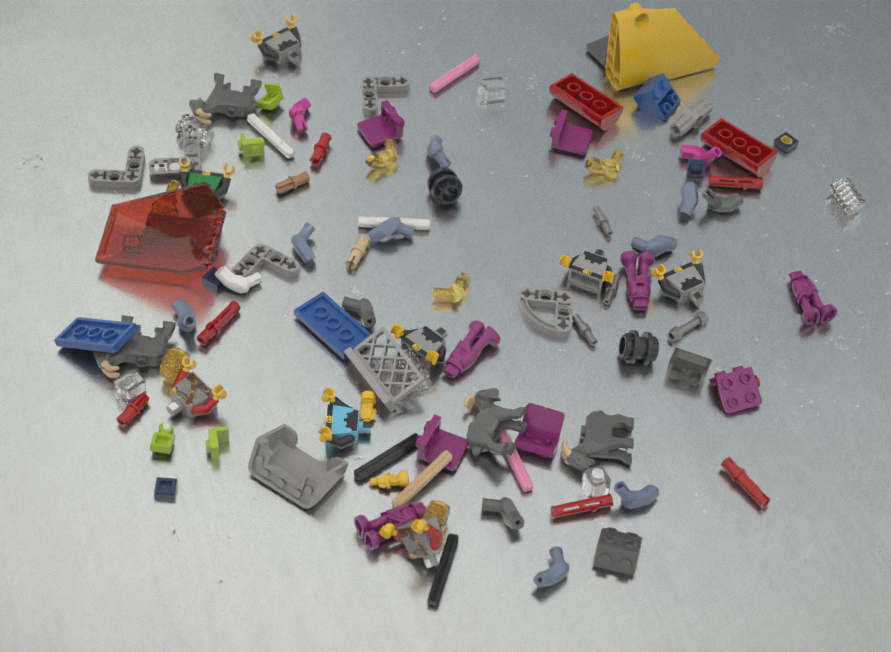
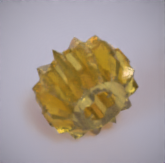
M176 347L168 350L164 359L161 360L159 374L165 379L174 382L180 370L185 367L182 364V359L185 356L190 357V355Z
M432 500L428 504L423 518L437 516L440 531L443 533L450 515V506L444 502Z

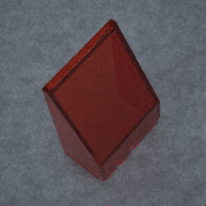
M206 182L113 204L95 261L98 264L177 274H187L208 269V266L214 263L226 217V211L223 210L225 206Z

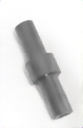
M595 206L593 212L597 217L599 226L603 228L607 236H611L613 231L607 216L603 215L599 206Z
M618 273L614 274L613 284L608 283L606 295L603 300L605 304H610L613 295L617 293L618 283L621 275Z
M578 314L573 315L572 320L578 326L580 334L583 337L585 336L592 346L596 345L598 341L591 333L592 330L589 325L584 323Z

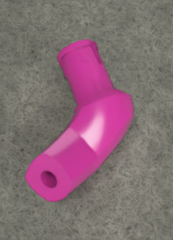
M307 98L299 100L289 110V117L294 120L298 133H301V130L302 132L308 130L303 116L305 111L311 107V103Z
M682 144L680 148L681 158L706 160V167L710 166L714 159L722 155L720 148L716 146L709 151L696 145Z

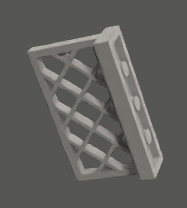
M384 326L354 349L349 347L344 351L390 412L397 408L395 404L426 381ZM384 333L386 335L385 344L376 343L377 338ZM365 347H371L369 356L361 355L359 352ZM375 348H384L382 356H374ZM388 348H396L395 357L387 356ZM373 360H381L379 369L371 368ZM385 361H394L393 369H384ZM398 361L407 362L405 370L397 369ZM383 373H391L390 382L381 381ZM404 374L403 382H394L395 375ZM409 374L419 377L413 383H407ZM393 386L402 387L401 392L393 397Z

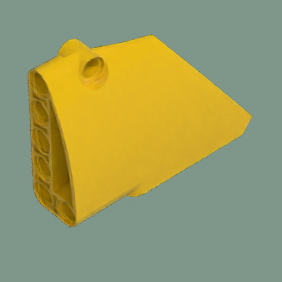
M633 3L627 9L611 14L605 71L607 78L617 91L644 84L649 78L664 73L668 80L712 68L721 59L675 8L643 9L639 3Z

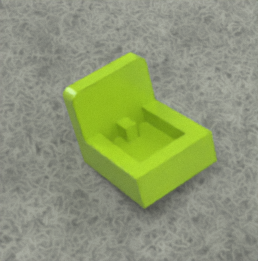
M265 83L264 86L267 94L257 103L260 109L273 110L284 99L279 84Z
M240 133L241 140H238V149L242 151L243 157L265 155L263 137L245 139L244 133Z
M227 426L208 429L209 440H205L206 453L210 452L211 460L220 459L218 443L229 441Z

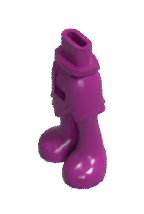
M625 251L620 255V262L627 272V291L630 302L635 310H647L650 303L652 283L649 269L655 262V255L648 251L639 255L638 268L640 275L636 278V254L633 251Z
M795 271L789 274L791 279L790 285L792 286L798 306H802L804 312L803 320L807 325L815 326L819 320L821 324H825L836 317L838 312L836 307L832 304L824 306L817 287L806 274H803L802 271ZM810 300L812 301L814 307H811L809 303Z
M478 320L472 321L468 326L469 332L463 341L460 339L450 354L449 359L445 362L446 366L442 369L443 373L451 378H455L475 363L478 355L487 344L491 347H496L501 342V338L492 327L487 326L485 329L483 322ZM476 338H479L475 345L472 348H470L472 342Z
M412 502L381 512L380 517L368 521L364 515L354 517V524L360 538H364L366 547L370 550H375L382 541L386 540V538L380 536V531L375 532L376 530L389 523L393 524L396 530L412 520L422 519L429 515V512L422 502L416 504Z

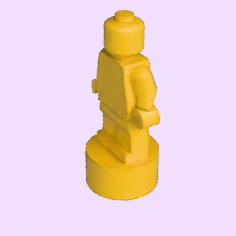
M373 391L361 393L362 409L359 414L360 421H371L374 419L375 413H377V410L374 409L377 394Z
M408 470L399 471L396 475H390V472H387L385 475L378 476V479L371 478L369 484L371 486H377L378 484L380 488L387 487L388 489L391 488L390 486L397 485L407 487L409 485Z

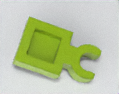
M163 423L159 424V431L153 434L150 451L170 454L174 443V425H171L169 429H164Z

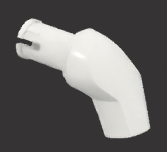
M226 266L219 268L215 272V276L225 287L240 294L247 293L250 287L262 283V279L257 280L261 278L258 272L242 277L232 273Z

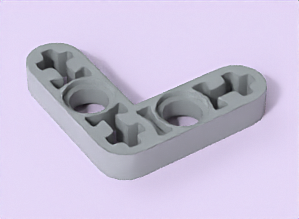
M407 76L363 77L361 79L363 114L375 116L378 113L377 93L406 92L410 89V79ZM366 95H373V97L368 98Z
M189 122L183 126L184 157L156 158L151 160L148 165L151 175L156 177L178 176L182 172V168L180 167L177 171H173L170 169V165L174 162L179 164L180 158H182V164L186 165L188 163L187 157H189L190 165L191 157H194V163L198 165L195 166L194 170H201L199 129L196 124ZM189 128L195 131L192 133L193 140H189V133L186 132ZM190 144L197 147V150L193 153L187 151V146ZM164 163H167V171H165V168H159V171H155L153 168L155 164H158L159 167H164Z
M133 146L128 150L125 170H91L88 173L89 184L92 187L134 189L139 187L145 161L143 147ZM133 165L139 166L136 169L130 168ZM112 177L119 178L116 181L110 180Z
M256 244L231 269V272L235 275L241 276L242 274V277H247L254 274L264 265L286 277L294 278L300 273V264L297 260L265 244ZM277 258L281 261L278 263H274L271 260ZM247 262L254 263L253 266H246L245 264Z

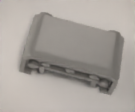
M283 424L256 438L248 469L251 475L301 507L309 509L316 505L345 474L349 463L339 457H333L326 466L297 448V433L291 427Z

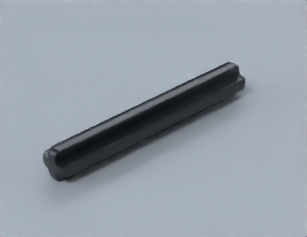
M413 433L354 470V477L361 481L414 448L419 435Z
M450 533L447 536L428 595L427 603L429 605L437 606L439 604L459 541L457 534Z

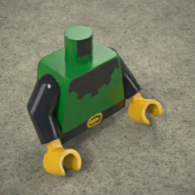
M182 158L179 159V164L182 168V172H180V187L184 195L188 196V201L193 203L195 209L201 210L204 205L213 206L217 200L228 193L231 182L230 176L235 173L233 165L229 171H226L228 168L227 163L223 165L222 169L225 172V176L222 173L190 169L187 172V169L190 167L189 158L186 165L182 164Z

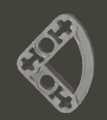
M532 287L520 289L518 295L519 310L524 319L533 328L558 338H566L570 335L573 312V295L570 292ZM548 296L550 300L545 301L541 297ZM529 306L555 309L554 324L538 317ZM566 312L568 313V316L563 317L559 315V313ZM561 323L565 324V330L561 329Z

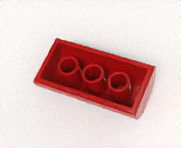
M573 73L549 87V94L604 131L614 126L624 108Z
M723 118L707 128L700 136V141L710 148L719 147L723 156L757 177H762L771 168L778 154L776 150Z

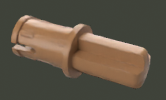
M304 171L298 175L289 176L288 179L275 184L276 192L283 193L292 188L295 190L298 186L310 182L309 174Z

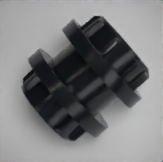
M438 168L430 174L427 181L430 193L435 201L440 204H452L459 199L463 190L462 183L456 173L449 168Z
M630 330L620 338L619 356L621 359H625V362L628 364H634L636 359H639L640 365L647 366L657 359L659 341L651 332H643L639 336L638 331Z

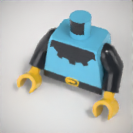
M327 387L323 390L324 394L321 396V400L325 403L330 401L327 408L326 426H323L318 431L321 434L319 440L320 442H325V447L335 446L343 449L357 444L359 433H371V421H359L360 411L358 409H354L339 398L334 397L335 391L332 388Z

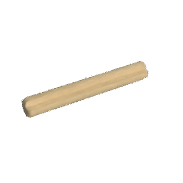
M444 450L392 500V506L396 508L406 505L452 460V454Z

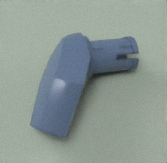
M433 135L427 143L426 151L430 158H435L441 168H448L452 162L443 152L444 147L441 145L443 140L440 136Z
M686 182L680 189L683 199L680 212L688 217L692 215L699 204L697 184L695 182Z
M391 217L369 231L368 236L372 243L380 241L395 232L409 239L414 229L403 224L399 217Z
M305 223L300 232L293 235L291 239L293 248L306 264L316 258L307 244L308 238L315 231L314 226L307 231L311 225L309 223Z
M664 235L656 236L649 242L634 237L631 247L643 252H652L656 257L665 251L675 250L677 240Z
M177 299L172 304V309L178 316V327L184 332H190L196 326L194 309L183 299Z
M619 481L613 488L621 497V504L628 509L649 505L659 496V489L654 485H647L641 490L631 491L624 481Z
M559 546L552 547L549 550L552 566L547 570L537 573L533 581L537 587L551 586L568 575L570 570L569 564L564 561L563 550Z

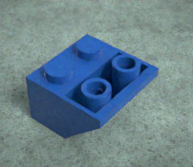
M664 73L649 78L633 96L641 111L661 120H666L681 102V99Z

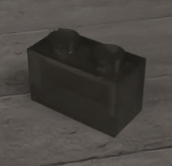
M675 347L668 363L666 376L703 388L710 372L712 359Z

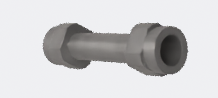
M702 311L695 314L694 319L681 327L675 326L668 331L669 339L673 342L682 338L685 332L695 326L704 325L709 320L708 315Z

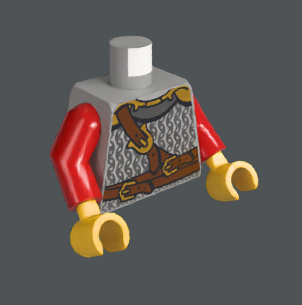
M185 356L182 359V364L185 367L180 370L170 391L172 403L167 405L166 409L171 416L181 411L190 419L195 416L208 415L219 403V398L225 399L227 397V391L220 384L215 385L212 390L193 371L189 372V370L196 367L197 363L192 359L188 365L190 357Z
M437 516L412 520L396 530L395 526L389 523L386 526H382L379 532L383 538L389 539L393 535L394 539L402 542L412 559L423 557L426 568L438 564L435 553L444 549L443 534L440 531Z

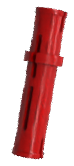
M709 176V187L742 188V190L747 188L763 189V178Z
M231 301L212 322L210 321L206 324V328L197 335V341L201 345H206L213 336H217L220 333V329L241 310L240 305L236 301Z
M731 457L722 461L721 467L730 474L734 482H737L755 500L760 508L766 507L770 503L771 499L748 477L744 468H740Z
M611 494L598 497L588 496L584 500L551 506V515L553 519L587 511L591 513L596 512V509L612 507L613 498ZM600 502L599 504L585 506V504ZM579 506V508L564 511V509Z

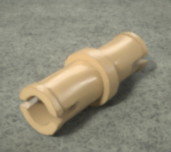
M361 234L356 245L352 246L351 254L345 262L347 267H350L351 263H353L351 269H355L359 260L364 257L365 249L371 241L368 235L363 240L365 234Z

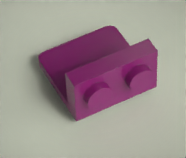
M388 100L381 102V115L357 123V128L372 147L403 137V127L405 126L404 119L398 115L395 107L391 106Z
M561 109L559 116L556 115L555 127H552L550 131V137H552L551 147L577 154H586L593 131L588 128L566 124L568 111Z
M741 365L732 368L733 372L727 374L725 370L714 373L715 377L709 379L711 387L717 385L724 410L727 414L758 406L762 403L752 366L744 368Z
M528 403L526 405L527 412L522 422H527V427L524 433L518 434L514 443L521 451H530L544 458H552L558 447L565 414L537 404Z
M434 414L431 421L426 422L423 435H419L415 444L418 447L417 458L432 463L444 450H447L452 454V460L444 468L454 471L468 447V440L442 430V417Z

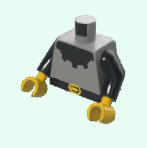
M294 14L291 15L292 21H289L287 16L284 21L287 26H290V29L286 27L262 40L263 34L260 30L251 35V41L258 44L257 47L265 59L275 61L279 65L289 61L297 64L300 61L301 57L299 55L302 44L298 28L294 25L296 21Z
M596 249L594 253L586 250L581 255L573 258L561 255L558 265H563L566 269L569 268L568 281L601 292L604 281L613 284L614 273L608 265L609 259L604 257L605 253L601 249Z
M701 249L697 250L698 257L695 256L694 250L689 254V258L695 264L690 262L665 273L666 268L662 264L652 270V275L659 279L658 283L665 296L675 299L680 304L691 300L695 305H699L704 301L702 294L706 282L703 263L700 262V258L703 256Z
M399 324L393 325L390 333L395 334L396 339L401 338V349L423 369L428 371L433 365L444 362L447 351L445 348L446 340L444 339L447 337V332L444 328L440 327L434 331L428 326H423L418 329L405 330Z

